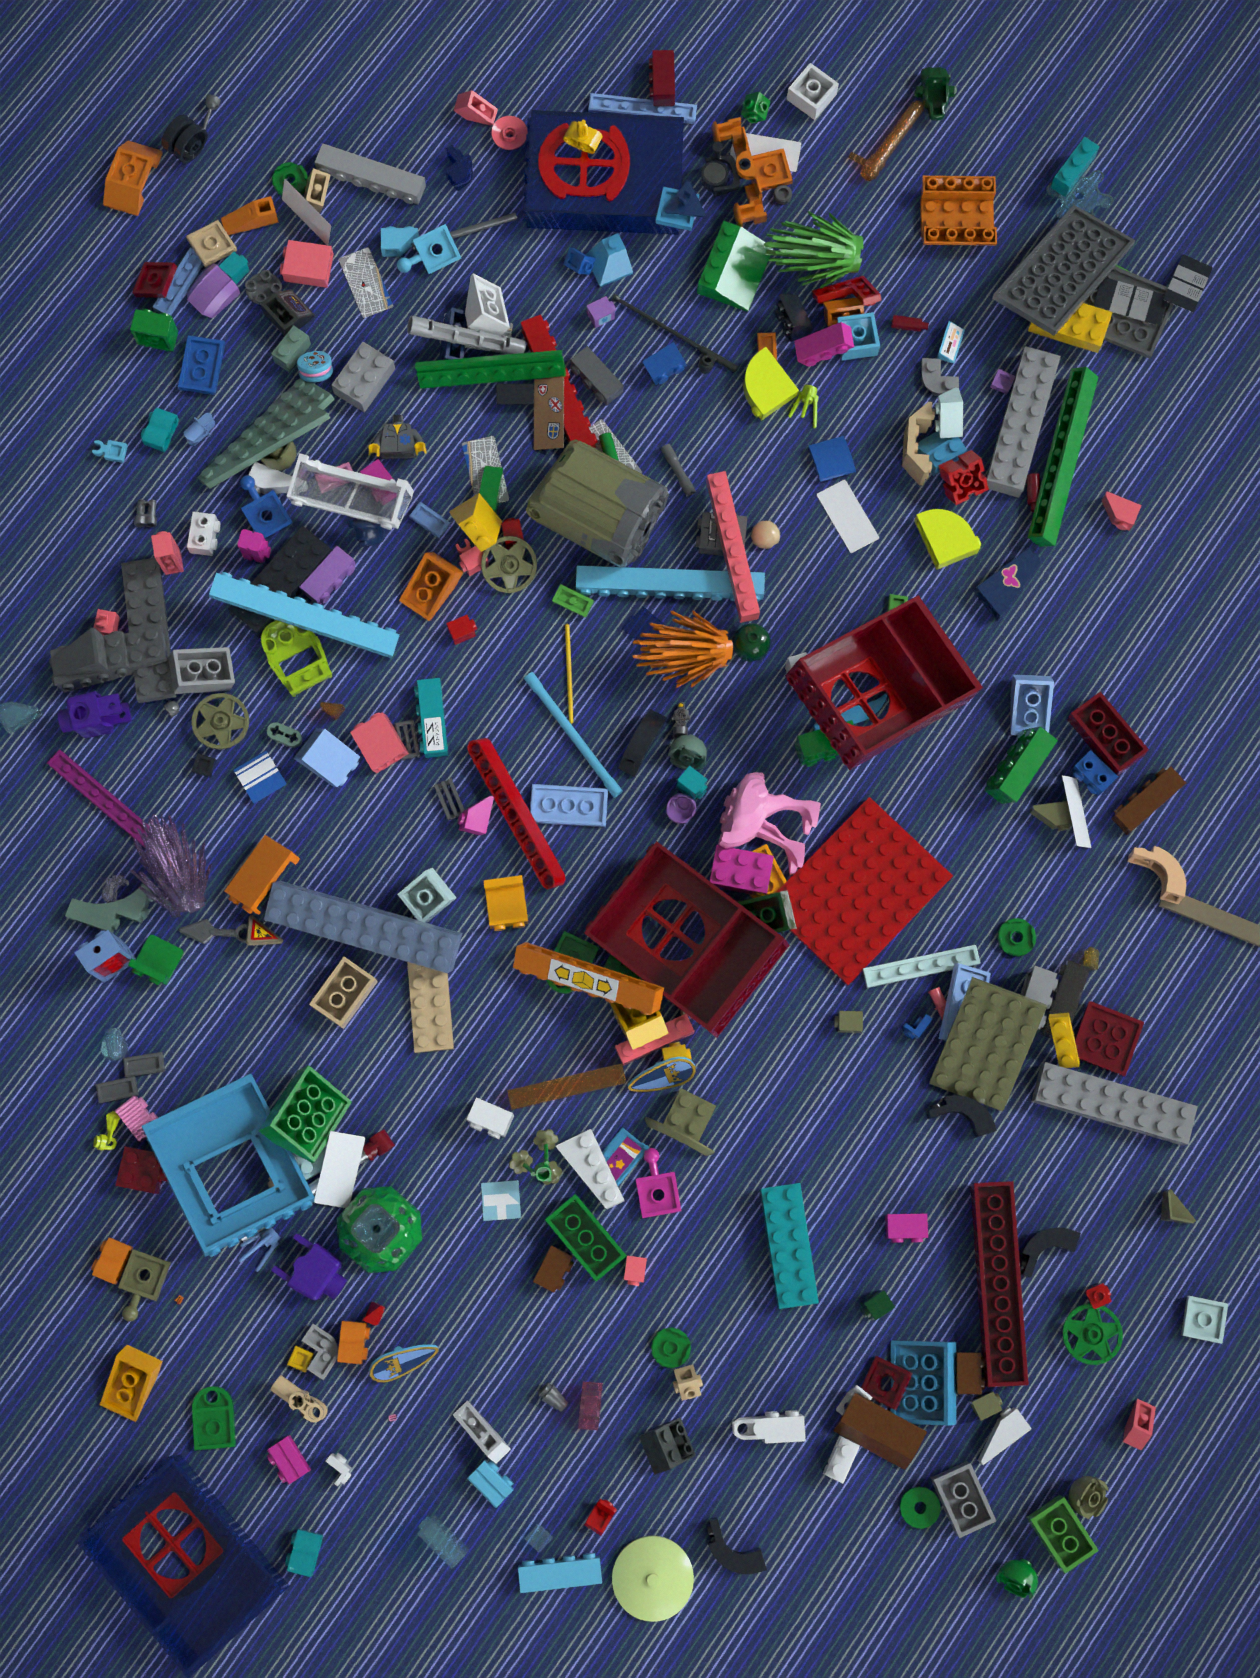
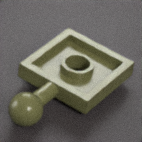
M135 1249L132 1250L118 1287L134 1293L130 1305L126 1306L122 1311L124 1320L132 1322L137 1319V1306L141 1296L154 1301L158 1300L171 1262ZM144 1269L150 1272V1278L147 1281H143L140 1278V1272Z

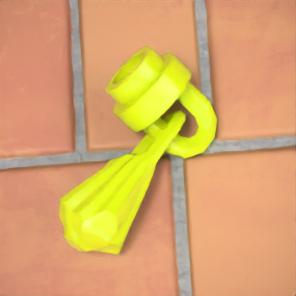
M115 1111L106 1115L107 1136L100 1134L94 1138L93 1146L97 1150H112L116 1147L117 1142L112 1135L120 1117ZM111 1141L113 1142L112 1146L106 1145V1142L107 1144H110Z

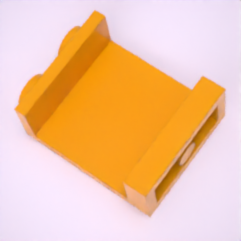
M522 875L484 880L490 929L494 928V931H502L507 926H513V928L525 927V924H528Z

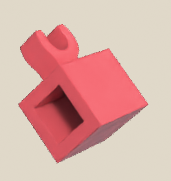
M465 539V548H460L456 544V549L461 554L459 555L460 562L458 564L463 572L467 571L468 575L472 576L481 570V559L484 552H481L476 546L471 548L470 542ZM486 558V566H485V567L489 566V562H488V559H487V558Z
M98 609L93 628L98 630L103 636L118 630L120 617L116 612Z

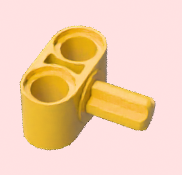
M582 120L571 122L563 139L572 147L594 154L603 136L599 131L588 127L586 121Z

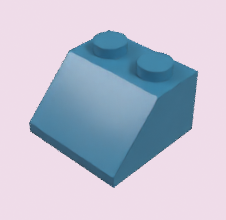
M935 432L918 442L917 454L929 455V461L932 462L931 474L935 476L940 473L938 465L951 459L954 462L958 461V456L966 453L967 449L959 437L940 438L939 432Z

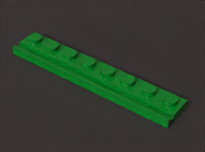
M562 350L416 362L415 364L420 389L566 376Z

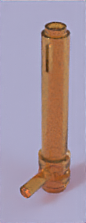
M916 100L910 104L876 152L871 154L868 160L853 152L850 153L849 159L862 165L860 174L865 180L870 182L877 178L879 171H882L885 167V162L923 112L924 106L922 102Z

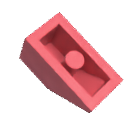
M472 90L458 94L454 111L466 120L490 126L494 125L498 111L495 106Z
M1108 491L1102 498V503L1111 523L1120 530L1130 531L1142 505Z
M1139 1399L1135 1401L1125 1426L1124 1443L1139 1450L1144 1448L1152 1436L1156 1407Z

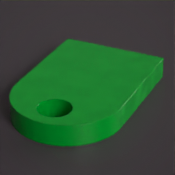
M564 931L555 952L592 964L599 947ZM547 979L550 988L557 993L569 994L575 992L568 986L558 988L553 981Z
M218 1386L202 1389L195 1396L192 1404L194 1451L235 1447L234 1402L230 1393ZM210 1391H215L218 1395V1399L214 1403L209 1402L207 1399V1394Z

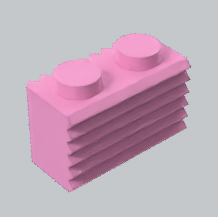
M133 1096L117 1108L115 1112L139 1142H143L146 1137L143 1133L142 1125L158 1117L154 1112L151 1114L146 1109L148 1104L142 1097L138 1099V1097Z

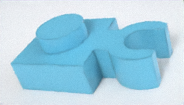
M99 440L94 441L96 446L101 447L99 450H92L95 456L104 455L105 460L124 463L128 447L126 443L108 440L107 445H104Z

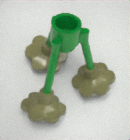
M551 1129L539 1130L533 1142L535 1145H538L540 1150H544V1162L537 1164L535 1169H532L530 1164L533 1162V1158L526 1150H521L512 1154L509 1167L516 1174L529 1171L531 1176H536L545 1185L550 1183L556 1184L559 1182V1176L562 1175V1169L558 1167L557 1162H549L548 1149L555 1148L558 1136Z

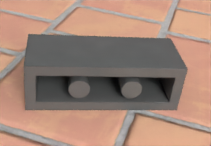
M588 346L571 358V371L574 375H579L583 379L582 382L587 389L591 388L594 391V395L599 402H604L607 406L623 393L624 385Z

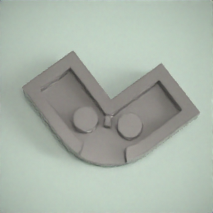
M922 358V385L932 392V395L939 396L953 388H959V377L941 376V359Z
M312 1324L301 1340L317 1351L307 1370L324 1380L337 1360L338 1346L330 1334Z

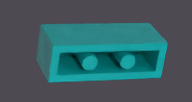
M1084 137L1056 174L1050 188L1066 197L1095 159L1100 146Z

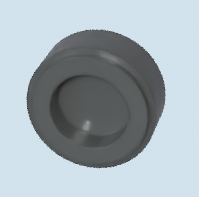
M780 185L775 189L774 200L778 204L785 205L791 201L792 190L788 186Z

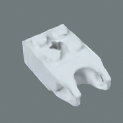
M797 1410L785 1411V1415H779L777 1411L765 1412V1416L741 1417L732 1423L733 1434L743 1440L762 1439L764 1443L806 1441L804 1416L799 1414ZM742 1423L747 1424L748 1427L744 1434H740L737 1431L738 1426Z

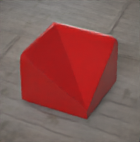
M371 1302L363 1321L375 1326L379 1325L385 1311V1306Z

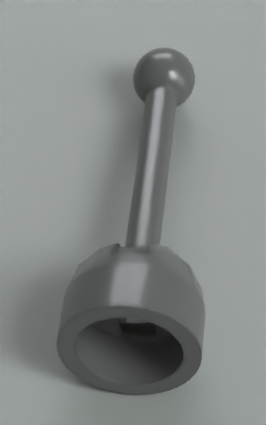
M208 94L205 100V104L208 107L202 127L205 130L212 110H216L221 102L220 98Z

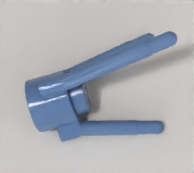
M272 1227L263 1229L260 1233L240 1244L241 1247H244L258 1238L261 1240L239 1259V1262H243L263 1244L267 1247L271 1245L255 1271L258 1272L273 1250L279 1245L278 1240L281 1238Z

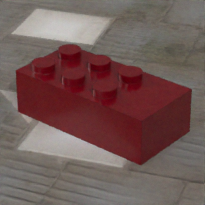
M1101 691L1074 710L1067 719L1097 757L1117 776L1143 758L1149 751L1147 746Z

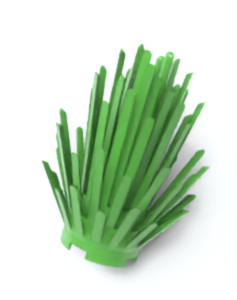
M808 211V214L816 220L813 221V224L820 227V230L795 222L785 221L781 222V224L793 228L795 232L773 228L770 230L796 237L767 234L768 237H772L777 242H766L764 247L781 250H767L765 255L793 257L770 258L768 261H776V265H801L780 269L778 272L833 268L799 278L798 282L811 279L804 282L802 286L828 278L826 283L821 285V289L848 273L859 272L862 262L860 255L861 249H863V237L854 235L831 213H829V217L834 220L832 224L819 215L816 216Z

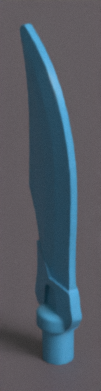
M886 694L868 703L874 714L883 706L887 697ZM859 705L841 714L845 721L853 720L854 724L869 719ZM818 724L813 725L814 731L820 729Z

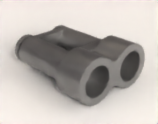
M138 500L137 516L134 517L135 526H157V518L155 517L156 500ZM145 506H149L148 514H144Z

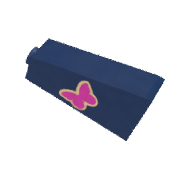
M1029 548L977 586L974 594L996 621L1003 616L1041 563L1039 556Z

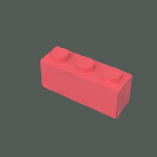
M162 531L152 535L154 557L165 575L184 572L181 550L171 533Z

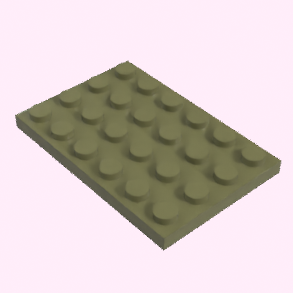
M972 977L929 1084L961 1096L972 1098L979 1103L1003 1111L1047 1005Z

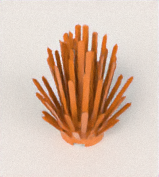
M670 611L672 615L680 618V620L672 619L673 622L695 631L649 623L651 626H655L653 629L659 631L660 634L641 633L640 636L661 639L634 640L632 642L633 644L647 645V647H641L640 650L650 651L641 653V655H633V658L663 660L638 663L636 666L650 665L651 668L667 666L665 669L647 672L646 675H661L680 671L662 679L666 681L688 672V675L677 680L676 683L679 684L676 685V688L701 674L703 675L694 681L691 687L695 686L702 679L704 681L718 668L727 667L726 663L728 659H732L733 654L732 640H728L726 635L728 632L726 630H718L695 611H692V613L697 618L693 617V620L687 616L684 617L674 611Z

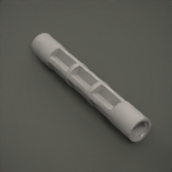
M412 315L407 325V333L415 336L439 339L452 344L457 343L475 347L476 349L499 352V354L503 355L519 354L525 351V340L504 335H494L481 330L476 331L462 328L458 325L444 324Z

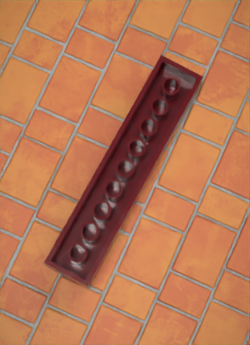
M1014 1181L970 1184L982 1357H984L985 1361L983 1369L985 1386L1029 1385Z

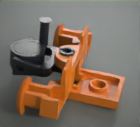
M740 117L730 119L728 122L717 124L714 121L711 127L714 140L712 145L714 157L705 158V165L701 171L703 187L713 192V197L737 191L740 187V179L751 180V185H747L744 188L749 204L741 206L737 202L734 204L733 211L736 225L743 228V223L753 221L754 224L767 222V213L764 212L762 205V191L793 183L784 148L751 156L745 128L741 127ZM731 139L737 159L736 162L731 155L721 156V150L723 149L721 141ZM724 163L729 166L733 175V184L727 186L728 169Z

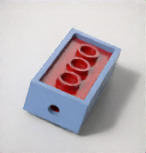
M109 930L99 932L95 935L94 940L90 943L85 942L78 947V951L75 952V955L86 971L104 983L129 967L128 964L131 958L136 960L126 943Z

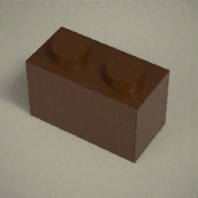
M551 1246L533 1282L554 1293L556 1289L560 1291L565 1282L562 1279L565 1271L569 1273L574 1264L571 1261L573 1257Z
M956 1352V1394H982V1390L985 1389V1379L981 1377V1369H984L985 1361L984 1357H981V1353Z

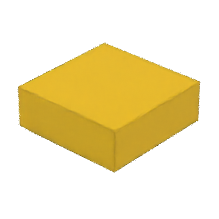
M295 1346L287 1365L306 1373L314 1353Z

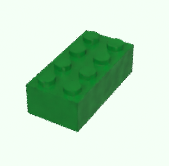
M1042 727L1023 729L1018 734V740L1015 745L1008 749V755L1005 760L998 764L995 775L991 776L986 782L987 787L984 791L1001 804L1014 803L1019 800L1058 741Z
M576 1194L545 1219L596 1282L627 1256Z

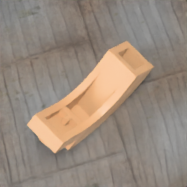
M1156 846L1151 851H1147L1145 848L1134 847L1129 854L1128 862L1153 870L1159 876L1162 884L1160 899L1179 904L1185 897L1186 878L1178 861L1170 853Z

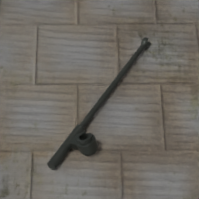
M613 294V301L621 303L704 354L705 356L700 359L698 364L700 372L704 374L709 373L715 361L734 373L736 372L738 366L707 347L700 346L622 300L617 294Z

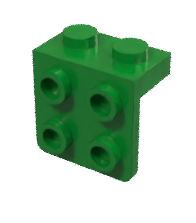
M150 935L137 959L131 958L128 966L133 968L131 972L140 977L143 974L149 976V981L156 985L160 983L167 985L184 951L171 943Z

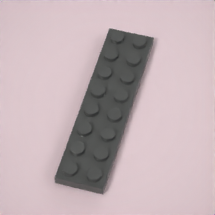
M155 558L121 563L129 632L161 624L164 630L167 656L169 658L171 646L160 565ZM169 660L134 670L138 703L177 697L173 689Z

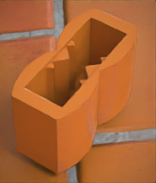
M108 1238L107 1241L104 1240L100 1247L101 1256L99 1260L95 1259L91 1270H93L92 1275L117 1285L133 1247L113 1238Z
M342 1321L337 1362L363 1364V1360H367L368 1348H365V1341L370 1338V1327H367V1323Z

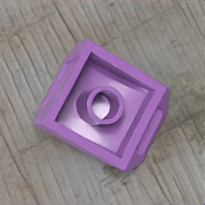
M213 263L187 293V300L202 315L214 318L240 295V291L234 281L217 264Z

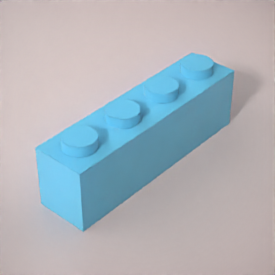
M595 1553L583 1554V1558H575V1555L563 1556V1560L555 1561V1558L542 1559L543 1562L534 1563V1560L522 1561V1565L518 1566L520 1593L602 1584L600 1556H595Z

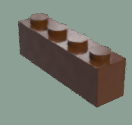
M1171 766L1167 770L1162 768L1155 775L1157 777L1155 781L1151 782L1149 780L1141 787L1143 791L1139 795L1135 792L1127 799L1129 803L1125 807L1121 804L1113 811L1116 815L1111 819L1126 835L1132 832L1186 784L1184 779Z

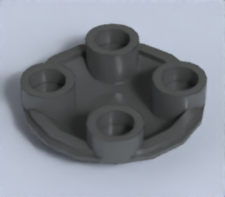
M263 270L261 273L253 275L245 283L248 298L253 303L259 305L275 292L282 291V284L279 278L271 274L269 270Z

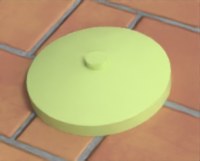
M644 1536L630 1542L620 1552L613 1567L612 1584L618 1602L629 1614L640 1620L662 1621L674 1616L688 1602L693 1589V1569L687 1554L678 1544L665 1537Z

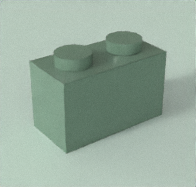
M293 325L271 353L274 362L290 372L297 363L298 358L310 347L309 336Z

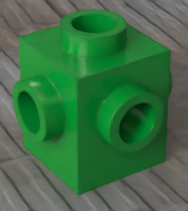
M760 92L748 94L745 97L741 115L752 124L766 120L771 101Z

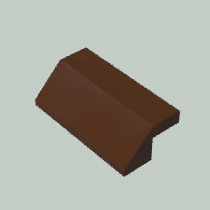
M854 1393L848 1401L842 1417L834 1428V1432L904 1470L914 1459L927 1431L857 1393Z

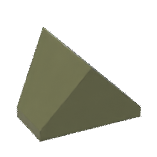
M1171 1189L1163 1192L1161 1220L1185 1224L1196 1222Z

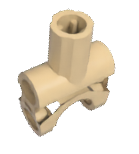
M282 1375L279 1376L270 1391L286 1401L291 1409H299V1413L310 1422H318L327 1415L328 1409L323 1402L309 1396L308 1391L301 1390ZM314 1407L320 1410L319 1417L313 1414Z

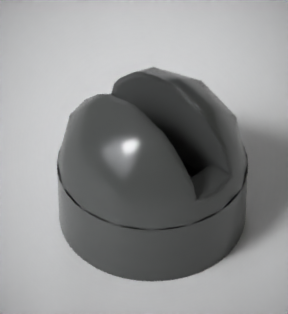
M170 701L163 705L171 718L179 713L180 707L175 701Z

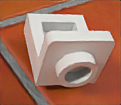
M332 1453L326 1462L341 1473L334 1483L336 1486H339L340 1483L345 1484L351 1477L349 1471L352 1468L346 1464L347 1459L339 1453L336 1455Z

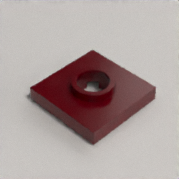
M875 1356L861 1388L873 1400L897 1410L913 1373ZM887 1376L894 1380L890 1391H884L880 1384L881 1380Z

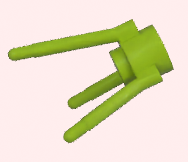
M812 385L803 386L802 392H799L798 398L788 415L789 418L792 417L801 399L804 403L801 418H804L808 404L813 402V428L817 427V402L819 396L816 395L818 391L816 387Z

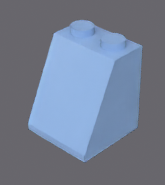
M321 728L315 729L294 757L296 761L333 787L342 786L348 779L347 774L358 766L360 758L358 754L330 732Z

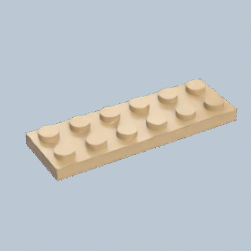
M407 962L414 1052L421 1053L454 1049L448 973Z

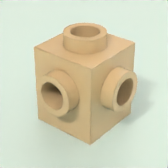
M689 1365L675 1369L676 1381L673 1382L675 1393H680L682 1401L701 1396L699 1387H702L703 1384L700 1374L696 1375L694 1366Z

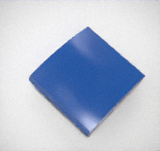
M844 436L808 446L820 482L856 472Z

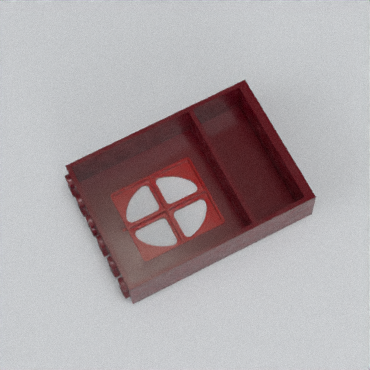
M919 595L800 658L785 675L788 683L794 688L799 699L809 710V714L816 720L820 730L826 735L831 746L837 751L843 764L849 770L967 704L983 688ZM861 672L869 674L879 681V685L865 693H860L850 679L849 673ZM841 679L853 694L854 699L836 708L831 701V691L835 682ZM885 691L889 696V708L885 717L880 720L868 705L867 699ZM859 705L872 722V725L865 727L851 725L844 720L841 714Z
M657 841L648 847L645 857L636 862L633 872L625 876L622 886L611 894L610 901L599 909L598 916L594 921L591 920L587 924L586 931L584 932L591 940L643 981L664 987L663 996L716 1038H718L790 946L784 937ZM664 900H679L685 902L687 907L675 923L671 924L653 910V906L656 903ZM693 911L699 913L705 927V938L700 945L680 931V927ZM646 916L652 917L667 930L654 949H650L647 946L642 934V922ZM672 937L679 938L694 950V954L685 960L672 961L660 957V952Z

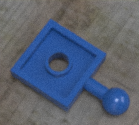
M249 475L241 478V487L244 490H248L254 500L241 508L254 532L262 533L266 539L293 524L274 490L260 497L254 487V478ZM270 511L272 519L269 521L263 520L261 517L262 512Z

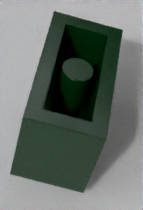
M885 1290L877 1291L860 1303L862 1306L860 1308L861 1313L866 1319L872 1321L878 1320L895 1308Z

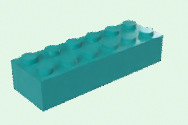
M801 1184L761 1188L760 1197L777 1309L818 1304L819 1300Z

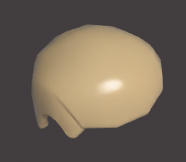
M761 521L753 527L751 538L757 547L770 549L779 543L780 531L773 522Z

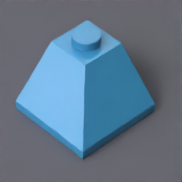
M619 233L602 239L585 254L596 258L592 272L599 287L633 274L626 248Z

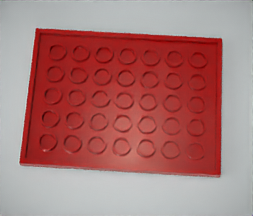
M869 797L777 892L788 890L797 927L790 931L848 986L953 875Z

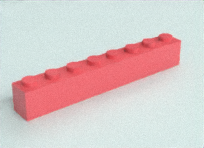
M726 471L707 475L706 484L740 623L759 619L760 610Z

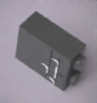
M703 512L702 518H698L697 529L701 530L700 536L696 537V547H699V554L724 556L714 513ZM736 515L745 548L747 516Z

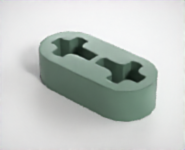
M276 722L271 723L267 727L268 736L275 742L290 748H297L302 744V736L295 729ZM277 728H279L278 730L281 733H283V735L276 734L275 736H273L272 729L276 730ZM288 735L290 737H293L294 735H296V738L298 740L293 741V743H291L290 739L286 736Z

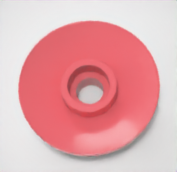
M504 116L498 119L492 127V139L502 149H517L527 139L528 131L525 123L515 116Z

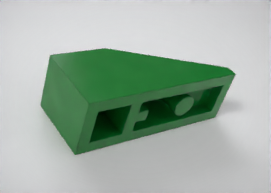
M485 465L479 493L497 514L503 468Z

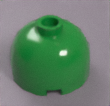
M1025 1559L1008 1560L1001 1566L996 1576V1581L999 1584L1001 1581L1006 1584L1004 1589L1021 1598H1026L1029 1595V1599H1032L1038 1586V1576L1031 1567L1032 1564Z

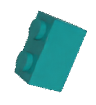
M689 765L677 780L676 789L682 793H687L693 797L694 801L697 798L701 800L707 792L708 786L706 785L708 779Z

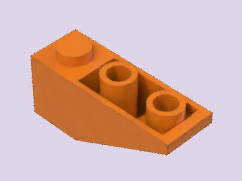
M271 196L254 200L221 218L223 228L228 235L279 223Z

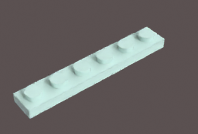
M976 945L863 968V975L866 987L871 988L951 971L954 968V963L966 966L979 965L980 959Z

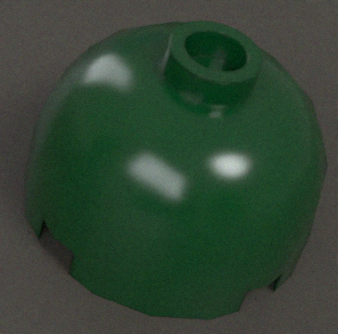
M756 623L743 625L737 630L733 638L735 653L740 659L747 662L763 659L770 649L771 639L768 631Z

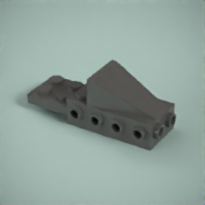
M161 624L125 634L122 631H113L105 636L95 628H91L70 645L59 646L57 649L50 650L51 658H49L50 666L53 669L52 682L54 686L64 693L132 675L134 670L168 661L164 630Z

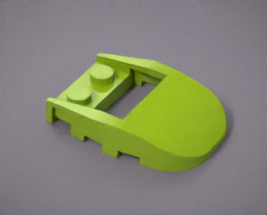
M278 620L270 623L263 630L261 643L268 658V663L293 697L327 678H332V672L321 642L313 632ZM313 647L319 660L286 677L279 663Z

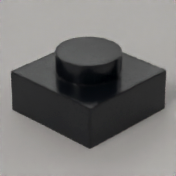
M197 753L192 773L211 778L217 760Z

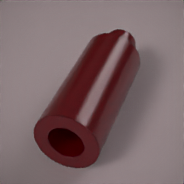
M893 315L891 328L921 332V329L928 330L929 323L922 322L923 319Z
M1029 474L1026 478L1027 504L1031 506V512L1035 510L1040 491L1039 474Z

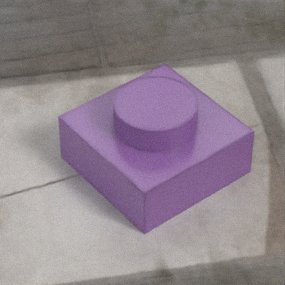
M998 369L990 388L1007 395L1015 376Z

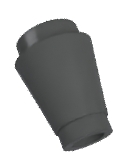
M549 1382L538 1393V1396L541 1397L540 1400L558 1409L560 1412L568 1404L555 1385H551Z

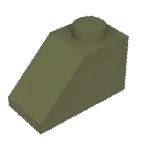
M1068 801L1033 805L1030 809V813L1051 829L1058 828V831L1069 830L1072 826Z

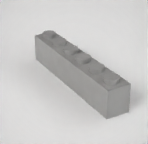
M323 143L315 160L316 170L331 174L330 176L340 181L351 182L357 187L363 186L373 192H381L391 198L402 199L409 204L414 203L418 205L426 187L425 177Z

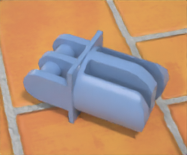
M205 413L198 420L194 417L195 421L184 431V436L189 445L195 446L207 435L210 437L209 431L215 426V421L210 413Z

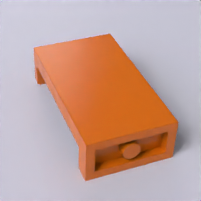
M264 835L224 892L230 895L228 899L237 906L239 903L243 904L241 908L249 914L255 912L259 915L261 912L257 907L271 889L273 882H276L289 862L296 865L300 858L289 849Z

